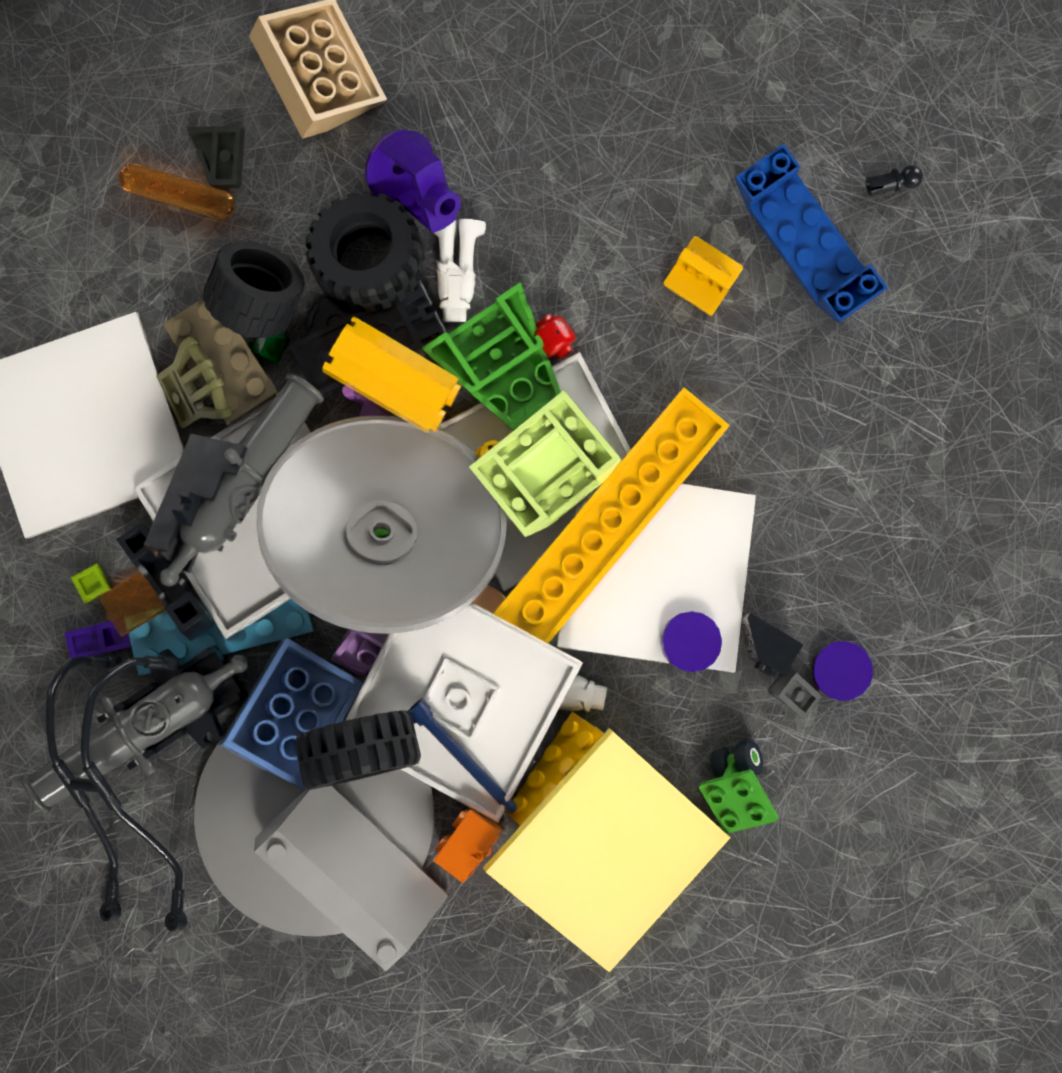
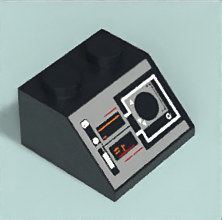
M742 613L741 628L749 658L756 662L754 668L769 677H775L776 674L785 676L803 644L754 614Z

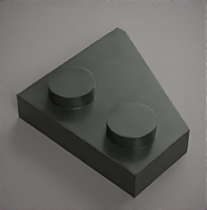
M241 126L187 127L188 135L192 138L196 147L197 157L204 166V173L209 185L213 188H241L245 130Z

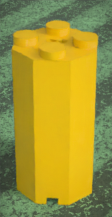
M354 316L351 319V325L347 324L333 345L329 353L333 357L330 364L325 361L323 365V373L425 433H428L430 429L436 432L446 414V411L442 410L445 404L451 407L461 388V385L457 384L459 378Z

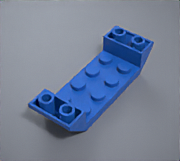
M783 143L736 176L735 181L748 212L817 307L840 323L886 291L888 287L871 264L865 268L797 175L801 166Z

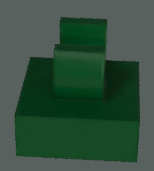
M280 333L275 337L257 338L256 342H250L249 346L252 348L251 351L277 365L290 338Z

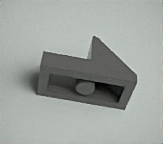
M789 668L785 676L779 675L768 689V692L803 720H805L822 697L791 668Z

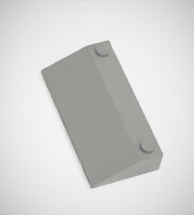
M334 786L312 790L306 788L255 837L254 852L385 971L410 949L449 896L436 881Z

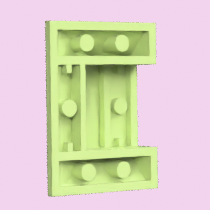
M563 390L470 465L469 468L521 533L527 537L554 524L599 488L619 464L621 458Z

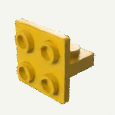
M694 236L687 248H684L678 257L675 266L665 279L663 285L709 316H712L743 270V266L699 237Z

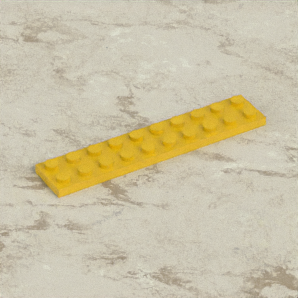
M683 388L493 614L549 644L730 425L686 388Z

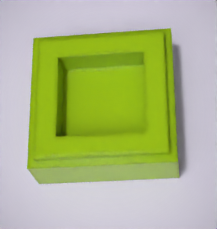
M99 563L70 577L84 604H88L113 590Z

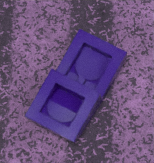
M125 618L65 632L71 659L78 656L103 655L131 647Z

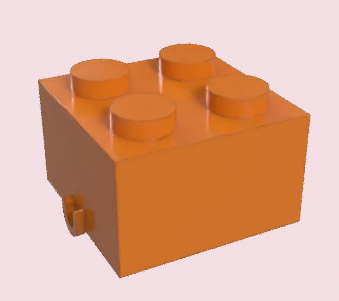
M474 809L462 811L452 824L456 828L454 833L444 836L434 849L438 855L433 861L462 883L469 879L484 858L491 854L492 846L505 829L500 823L493 821Z

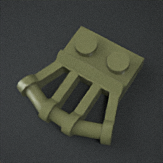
M195 336L187 337L182 341L173 364L156 376L182 430L193 426L203 418L222 419L232 415L231 407L227 406L223 391L225 384L222 378L218 379L213 369L215 367L213 360L208 359L199 348L200 343ZM190 357L198 364L191 370L187 366ZM203 374L207 385L198 389L194 380ZM212 394L215 407H207L204 398Z

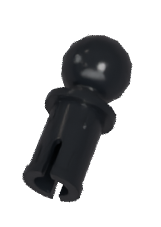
M908 165L900 173L894 168L890 173L866 177V183H870V185H866L869 196L892 190L900 192L901 185L914 189L922 183L924 175L920 167L916 165Z

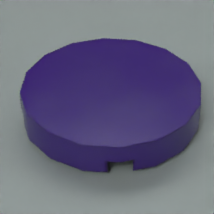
M690 611L680 613L668 621L663 630L660 643L663 655L669 664L682 671L696 672L705 670L716 661L721 652L722 638L720 629L711 618L703 613Z
M839 641L826 645L818 652L814 658L812 674L816 686L823 694L829 698L845 701L853 700L867 690L871 684L873 667L867 652L860 646L847 641Z

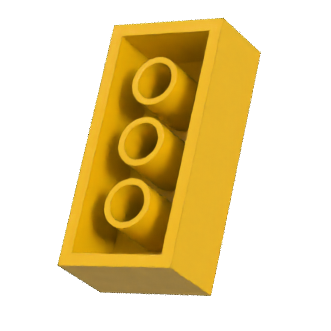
M572 712L562 724L560 731L550 746L545 750L535 769L529 774L518 795L513 799L517 806L514 813L506 812V814L521 826L603 736L604 732Z

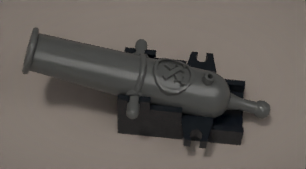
M287 374L285 376L287 383L239 444L190 434L144 543V546L168 567L160 574V581L163 585L169 587L175 585L178 582V575L181 571L190 573L199 552L204 554L213 551L222 552L223 544L226 540L230 542L235 540L237 533L233 529L237 523H242L250 508L260 496L265 479L273 465L286 451L317 403L321 404L324 401L323 395L309 382L295 374Z
M217 645L208 647L184 664L178 660V671L150 669L155 682L150 683L117 705L109 695L103 696L100 703L106 712L97 719L100 723L108 722L90 734V760L95 763L102 775L130 759L133 761L127 764L129 770L141 766L145 774L151 775L156 770L152 759L189 735L203 749L212 744L207 739L208 732L213 734L215 741L224 736L217 716L248 696L235 673H241L247 669V659L242 655H235L228 663ZM170 649L159 653L163 657L177 658ZM80 741L59 755V758L65 762L75 778L89 779L83 771L84 765L81 759ZM52 761L32 775L24 774L22 776V784L28 796L36 807L46 814L50 813L51 806L71 795L52 768Z

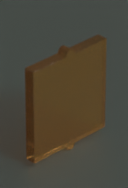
M141 572L98 597L108 613L106 618L113 622L121 637L166 611L159 596Z

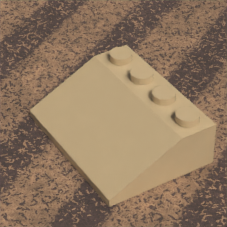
M323 0L258 17L249 37L302 139L327 132L387 101L335 0Z

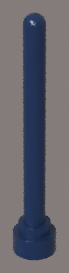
M423 698L413 704L408 710L412 715L413 723H417L419 726L423 725L499 805L505 806L504 809L507 813H514L517 808L515 802L512 799L506 802L504 798L506 793L432 717L431 706Z

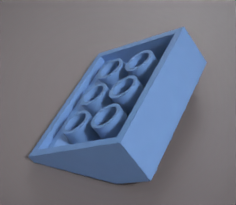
M286 637L279 641L219 746L304 790L305 786L302 782L294 745L297 735L342 722L364 683Z

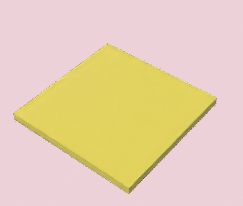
M609 728L486 863L483 869L488 875L610 972L730 837Z

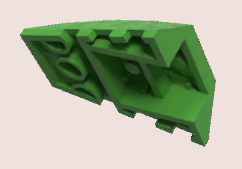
M521 282L497 297L494 304L449 334L445 332L421 348L444 370L459 378L458 382L512 431L561 393L550 360H548L547 355L542 349L544 346L543 341L539 335L534 338V332L537 327Z

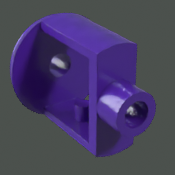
M400 129L384 135L376 142L369 152L365 164V177L371 192H374L376 197L382 193L390 196L392 202L395 200L399 201L404 205L405 210L410 212L413 217L432 233L438 232L457 219L456 214L460 209L461 200L448 187L441 160L433 155V149L429 140L417 131Z

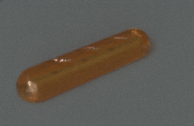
M138 164L125 165L119 173L121 187L136 195L216 219L229 218L235 211L236 203L234 197L230 193L218 188Z

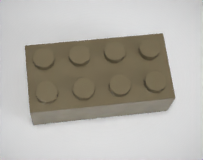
M203 299L163 323L164 328L178 349L183 340L187 337L195 336L200 343L199 348L208 359L213 360L215 364L213 369L218 379L222 378L225 384L223 391L227 406L231 407L232 411L231 416L222 418L226 425H232L276 397L279 393V390L258 357L251 351L252 348L242 334L233 332L229 328H225L219 321L215 320L206 309ZM190 357L188 365L192 369L198 364ZM203 374L197 378L202 387L207 385ZM210 394L208 397L214 404L212 394Z

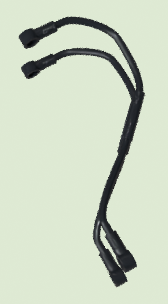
M78 656L69 660L60 668L47 692L46 733L48 750L53 763L52 768L78 806L84 809L107 853L110 863V876L106 885L105 903L100 907V917L103 921L118 920L121 916V907L117 903L119 881H117L118 863L113 847L89 804L90 799L84 791L98 792L108 808L114 811L124 823L147 841L168 862L175 873V888L172 889L171 909L165 917V926L169 931L183 930L187 925V917L183 912L185 890L182 889L183 871L180 865L158 840L120 807L121 802L95 763L90 760L89 755L92 715L95 700L100 690L116 675L135 665H142L144 668L178 671L179 658L145 656L144 658L136 657L122 662V657ZM78 664L111 669L92 687L86 702L81 732V759L84 765L83 771L89 779L74 777L65 762L59 758L55 740L54 703L56 690L66 673Z

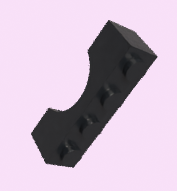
M140 522L116 540L157 593L166 612L180 632L192 641L216 623L181 573L178 575L179 579L175 585L169 587L161 583L160 574L168 567L144 546L150 530Z

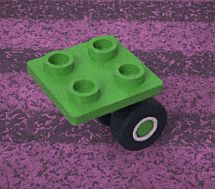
M752 740L739 742L736 744L733 754L729 753L727 747H721L713 751L711 754V767L716 778L701 782L699 789L724 832L732 833L776 822L778 814L756 777L763 770V757L757 744Z

